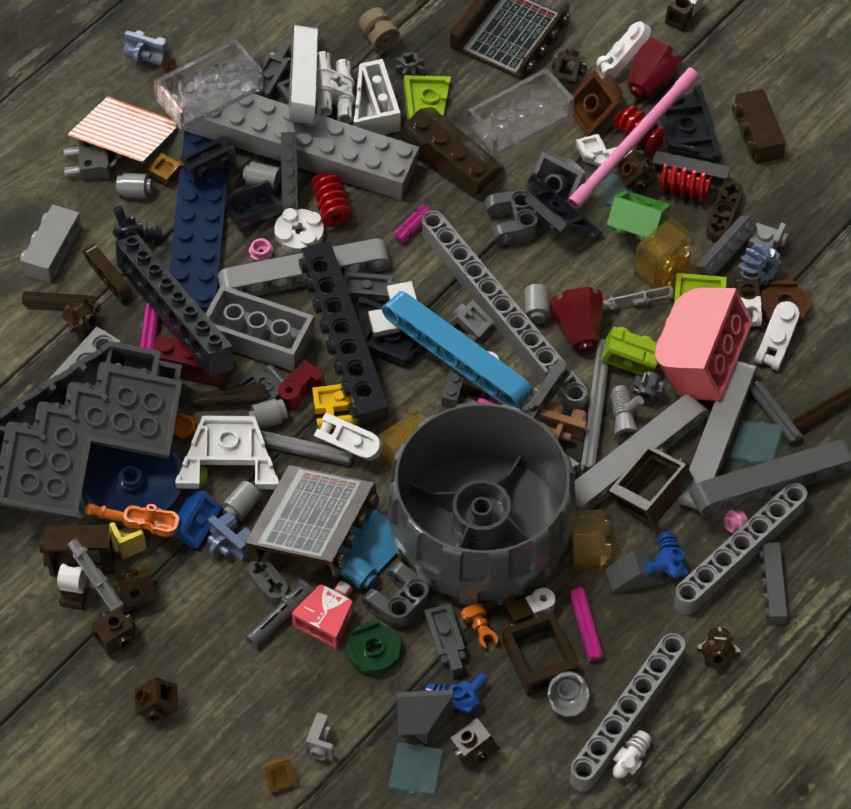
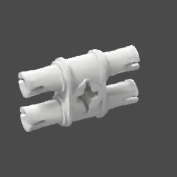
M325 51L318 52L316 70L317 114L320 115L322 109V116H329L332 113L333 104L338 108L337 121L348 124L353 120L352 106L355 102L353 95L354 80L350 73L351 62L348 60L346 66V59L338 60L336 62V71H334L330 67V53L326 54Z

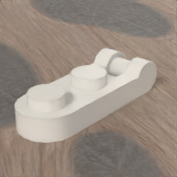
M642 21L632 24L624 36L613 45L609 53L597 59L596 65L598 69L615 78L649 39L651 34L650 27Z
M785 301L776 306L760 348L755 356L754 363L759 365L764 363L771 366V369L779 371L799 321V309L794 303ZM768 349L777 352L775 357L767 354Z
M328 413L324 414L322 418L324 422L320 430L317 429L314 437L366 460L377 458L383 449L382 441L375 434ZM335 426L333 434H329L332 427Z

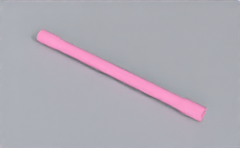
M688 68L668 93L589 179L580 185L569 197L568 203L574 209L578 210L588 200L601 182L678 98L699 78L697 71L693 68Z

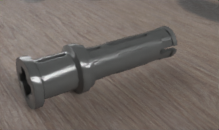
M298 580L297 586L288 595L284 594L280 598V604L245 636L247 642L255 649H258L314 591L313 588L304 580Z

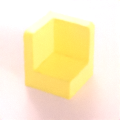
M114 522L109 524L113 542L122 559L147 549L142 530L126 527L118 531Z

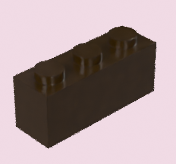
M764 88L737 93L735 104H732V113L734 118L739 120L740 134L742 137L745 136L747 140L746 146L749 155H753L755 163L783 158L786 142Z

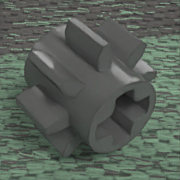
M405 52L401 58H396V75L401 74L403 80L404 75L423 76L424 59H419L417 53Z
M645 372L642 377L636 376L632 392L637 393L636 396L640 395L644 403L651 404L655 401V398L662 399L665 382H661V377L658 374Z

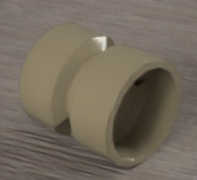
M372 8L361 16L358 26L376 51H388L398 43L401 34L382 8Z

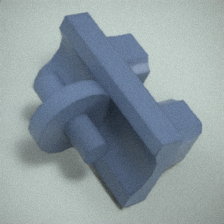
M128 30L124 33L125 46L123 54L132 56L134 62L137 63L145 60L158 65L163 64L167 49L166 39L161 37L153 39L147 37L145 32L138 30L135 33Z
M229 512L219 519L214 515L211 516L208 522L211 524L209 531L212 535L207 539L211 543L209 548L210 554L216 557L222 553L227 557L232 552L243 562L248 557L245 541L251 531L244 528L237 535L232 532L238 526V521Z

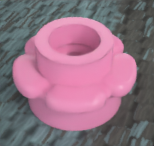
M260 238L252 242L249 253L255 261L269 260L271 253H273V247L268 240Z
M729 510L725 514L724 526L729 532L734 534L748 519L741 510Z

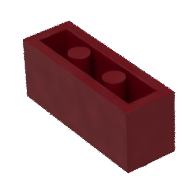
M161 335L157 336L152 350L161 351L160 361L182 365L180 379L223 389L226 388L232 370L210 378L178 339Z

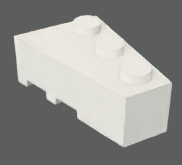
M383 59L359 64L357 98L353 122L356 127L381 135L401 131L400 110Z

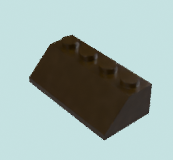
M433 107L419 109L404 124L400 138L406 143L418 146L419 154L472 198L485 188L505 167Z

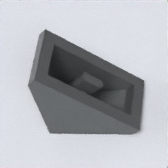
M632 551L607 567L606 575L612 594L664 584L662 572L647 573L645 570L646 563L655 562V558Z

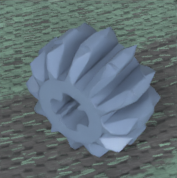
M754 243L752 248H746L745 256H741L743 262L738 266L741 269L740 275L746 280L758 279L759 285L766 286L769 280L774 281L775 273L779 272L777 268L782 263L779 260L780 254L766 243Z

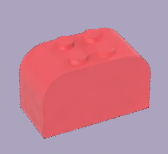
M696 288L690 290L675 302L669 317L666 319L664 330L657 341L655 357L673 390L679 397L689 394L696 400H722L753 322L736 288Z

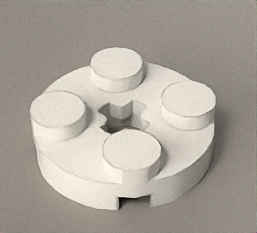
M288 208L283 211L282 216L278 218L275 224V239L281 244V248L289 253H302L301 248L322 243L324 238V226L321 216L317 212ZM299 228L305 230L301 231L300 234H296L295 230Z

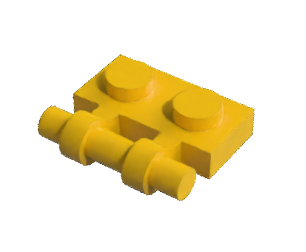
M341 384L312 387L316 414L328 413L334 416V412L349 410L348 404L351 403L349 397L344 398ZM350 413L349 415L335 416L358 426L356 418L352 419ZM322 418L317 419L318 429L321 428L324 422Z

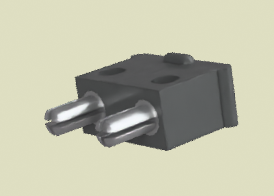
M79 139L78 147L63 150L65 157L79 155V166L64 168L65 176L81 174L83 181L101 178L110 179L112 177L111 167L116 164L118 158H121V154L113 152L116 156L111 163L110 150Z

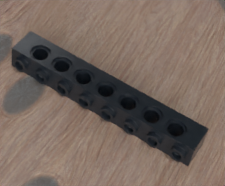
M137 234L116 241L117 266L207 375L211 378L233 370L231 343L141 237Z
M331 241L301 248L302 258L298 259L301 273H306L308 279H305L307 291L309 294L313 293L315 298L312 299L314 311L316 314L320 313L322 319L319 320L322 334H327L329 340L326 341L330 356H335L336 361L333 364L337 377L342 376L341 389L344 398L349 397L351 404H348L351 418H356L359 427L389 420V406ZM361 395H367L368 397H366V398H361V397H359V396H361Z

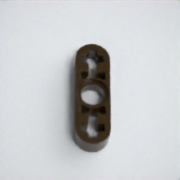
M728 181L720 189L706 227V237L711 242L716 243L732 226L743 194V188L739 183ZM730 192H735L732 195L731 201L727 200L728 194ZM721 208H726L730 210L731 213L729 215L724 216L719 214L718 210ZM718 223H720L721 230H719L718 232H714L717 228Z
M95 244L83 250V255L89 266L120 302L133 295L127 281Z

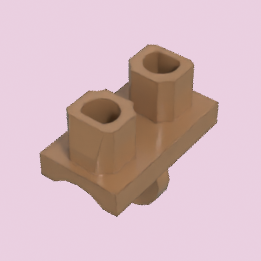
M553 401L547 409L542 408L540 423H545L557 435L559 444L561 439L570 442L571 438L583 442L586 433L585 411L573 410L571 417L563 415L564 406Z

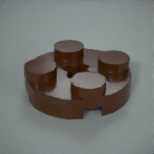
M777 280L770 283L769 287L761 293V312L767 324L771 320L774 309L782 300L792 302L798 307L799 321L797 325L804 323L809 313L811 300L809 293L805 289L803 291L799 288L798 283L791 280Z

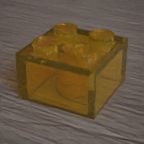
M670 217L637 245L634 275L651 289L661 288L662 286L666 287L671 283L676 273L684 272L691 263V250L693 248V233Z

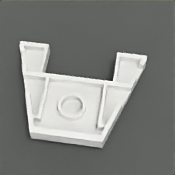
M202 416L175 484L176 488L200 489V465H255V487L257 489H275L279 480L275 475L272 461L266 451L255 416Z

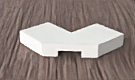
M599 134L576 140V147L583 161L598 167L616 149L607 150ZM616 166L612 171H619L618 167Z
M412 281L387 286L389 300L399 291H404L416 299ZM382 309L368 312L374 337L400 331L399 328L385 318Z

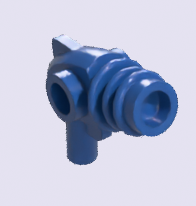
M671 531L661 533L658 541L659 554L655 556V562L646 563V572H664L674 579L686 576L688 571L684 566L685 554L678 544L677 537Z
M479 673L471 684L463 681L460 684H451L450 687L448 684L443 686L442 684L428 683L425 691L453 690V710L470 714L480 704V698L476 694L488 681V678L483 673Z

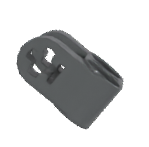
M525 190L496 193L485 199L484 204L489 216L510 215L512 221L500 223L492 229L494 241L497 245H512L536 238L538 215L524 201Z
M397 562L388 571V576L401 589L390 600L375 589H370L361 598V602L370 613L395 630H404L428 607L429 587L425 581L417 577L413 570L405 564ZM418 593V594H421L422 596H420V597H414V596H412V595ZM398 611L404 612L403 615H395L394 613Z

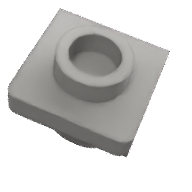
M757 223V229L752 233L748 241V247L752 248L754 243H766L778 252L779 247L784 248L787 242L786 224L781 223L777 230Z
M472 300L466 306L461 303L453 311L452 315L454 318L449 324L454 326L458 323L469 335L477 336L478 339L494 320Z
M317 712L306 739V753L317 760L327 759L332 761L334 758V745L327 743L331 733L327 715Z

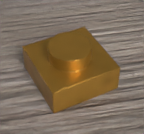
M161 153L147 171L149 176L169 185L180 172L182 166L176 160Z
M288 755L261 764L270 793L297 784Z

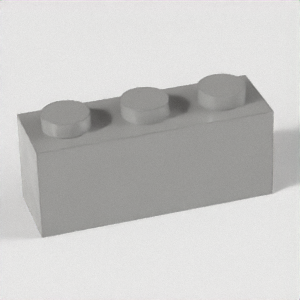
M52 204L48 213L43 215L38 231L32 234L28 249L24 250L21 254L20 264H22L24 275L52 283L82 228L79 212Z

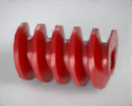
M633 105L622 110L615 117L613 125L627 137L645 118V112L639 111L638 106ZM657 122L636 144L649 156L654 155L663 144L665 129H658L659 125Z
M665 162L660 179L661 192L665 194L670 188L671 195L675 196L680 190L681 198H685L689 192L690 200H694L699 195V201L703 203L708 197L713 173L709 179H706L705 171L697 177L696 169H693L690 175H688L686 167H683L681 172H678L677 165L674 164L672 169L668 170V163Z
M323 173L316 175L312 179L311 184L323 225L335 227L348 219L352 212L346 192H344L345 188L341 177Z

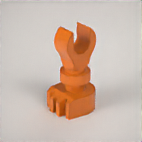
M476 603L462 609L460 616L465 624L473 623L474 631L478 632L479 647L486 651L487 647L484 639H492L495 647H497L498 637L488 627L489 623L484 618L487 613L482 603Z

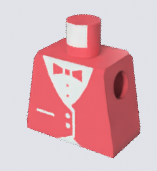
M339 581L334 590L324 585H319L292 612L293 627L337 649L353 616V601L348 598L352 592L351 586L343 581Z

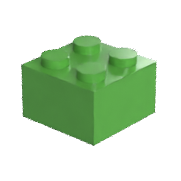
M624 190L614 198L607 225L612 226V230L618 233L627 234V231L634 233L636 238L643 241L654 240L664 231L671 204Z

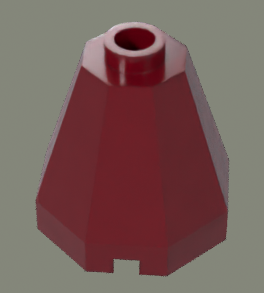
M651 37L634 55L628 79V88L633 96L649 98L680 74L683 69L682 57L679 54L676 57L671 54L674 49L670 45Z
M582 287L562 292L563 297L558 299L557 295L552 297L550 303L552 316L572 348L578 349L580 352L594 349L599 340L603 305L601 290L597 289L596 293H594L593 288Z

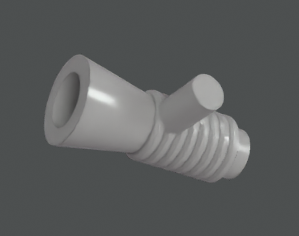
M619 385L612 389L610 396L613 417L615 419L614 439L619 443H624L638 432L633 418L634 411L644 404V400L640 395L632 399L631 392L627 387Z

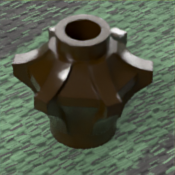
M84 298L78 303H68L63 309L62 316L69 324L70 332L78 331L81 337H87L89 330L95 328L100 323L97 316V311L100 307L96 303L88 304V300Z
M723 627L712 628L706 640L697 645V652L703 654L705 657L704 664L707 666L713 664L727 668L730 667V660L733 657L740 656V649L732 642L733 637Z

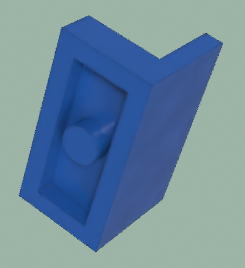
M205 490L186 494L175 512L179 516L178 530L173 536L165 538L178 536L191 549L198 548L211 527L208 519L213 515L217 517L222 506Z

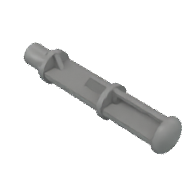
M668 284L666 287L648 291L641 290L638 293L615 298L610 297L609 300L603 301L602 312L608 310L615 312L617 309L640 304L647 305L649 302L668 298L673 299L674 289Z
M77 538L70 541L68 546L73 552V558L76 559L93 584V587L96 588L110 609L109 611L111 612L117 607L121 609L124 606V602L118 597L108 582L107 577L103 575L100 569L96 568L87 555L88 549L83 547Z

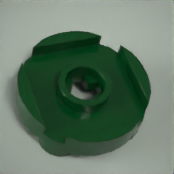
M380 622L363 623L352 631L351 637L347 641V657L351 665L363 676L379 675L388 672L400 660L401 641L399 635L392 627L388 626L387 628L380 625ZM374 643L376 647L380 646L381 648L376 653L369 652L367 650H369L370 644Z

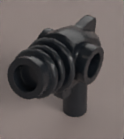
M122 206L113 208L119 224L112 231L117 241L137 234L142 240L145 238V243H147V238H149L150 242H152V238H154L155 243L162 241V226L155 225V229H152V224L148 228V224L145 223V228H143L142 222H136L135 217H126Z

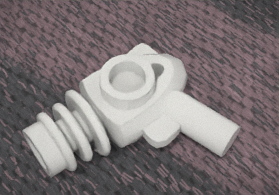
M638 731L636 734H633L632 738L625 743V748L622 746L613 757V760L616 762L613 767V776L615 778H623L628 772L633 775L640 767L642 761L639 758L645 757V752L650 747V742L652 741L646 732Z

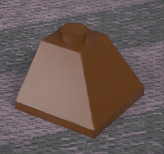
M594 70L564 104L588 137L621 104L623 91L611 75Z

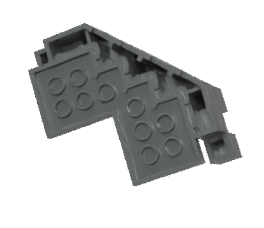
M108 341L90 355H86L65 371L55 375L29 394H25L8 405L7 408L0 412V505L76 519L90 443L168 458L182 381H179L182 365L160 361L161 351Z

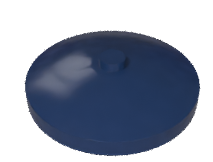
M92 444L89 449L81 497L85 505L106 506L108 509L122 512L131 505L146 508L148 504L156 505L157 510L161 508L162 510L171 511L182 493V488H176L175 484L177 475H179L182 469L181 459L172 445L169 457L163 458ZM102 519L108 523L114 522L117 526L127 527L123 522Z

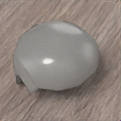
M569 671L561 672L551 679L548 687V699L556 713L569 717L577 716L585 710L590 694L588 685L582 676Z

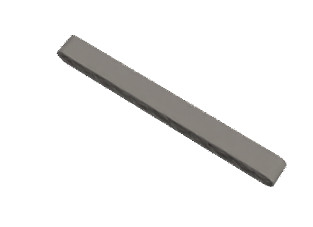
M438 211L426 212L422 217V236L479 307L494 320L493 324L543 383L547 377L546 372L551 364L557 363L559 358L563 359L446 218ZM572 371L554 398L559 404L564 406V410L568 414L572 415L573 410H585L587 389Z

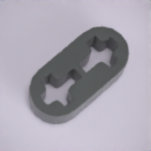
M262 558L260 562L252 561L248 568L251 582L269 603L280 604V598L284 594L288 595V585L284 578L266 559ZM256 570H265L266 578H264L261 573L256 574ZM271 584L277 590L281 588V593L277 594V592H272Z

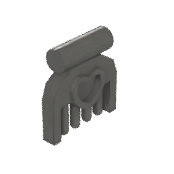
M270 364L266 367L265 371L258 370L252 372L237 383L239 387L260 383L265 384L267 397L257 399L255 404L271 399L277 400L279 397L278 387L286 378Z

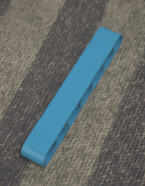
M399 291L382 307V313L389 322L501 404L518 408L532 394L533 388L525 378L406 292Z

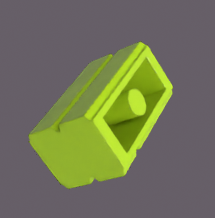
M613 326L605 339L601 361L643 376L645 372H653L657 365L655 357L657 342L649 336H639L630 333L627 328Z

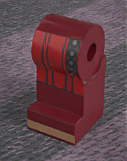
M304 360L278 387L279 400H283L286 410L298 408L301 405L302 399L312 390V387L325 386L324 373Z

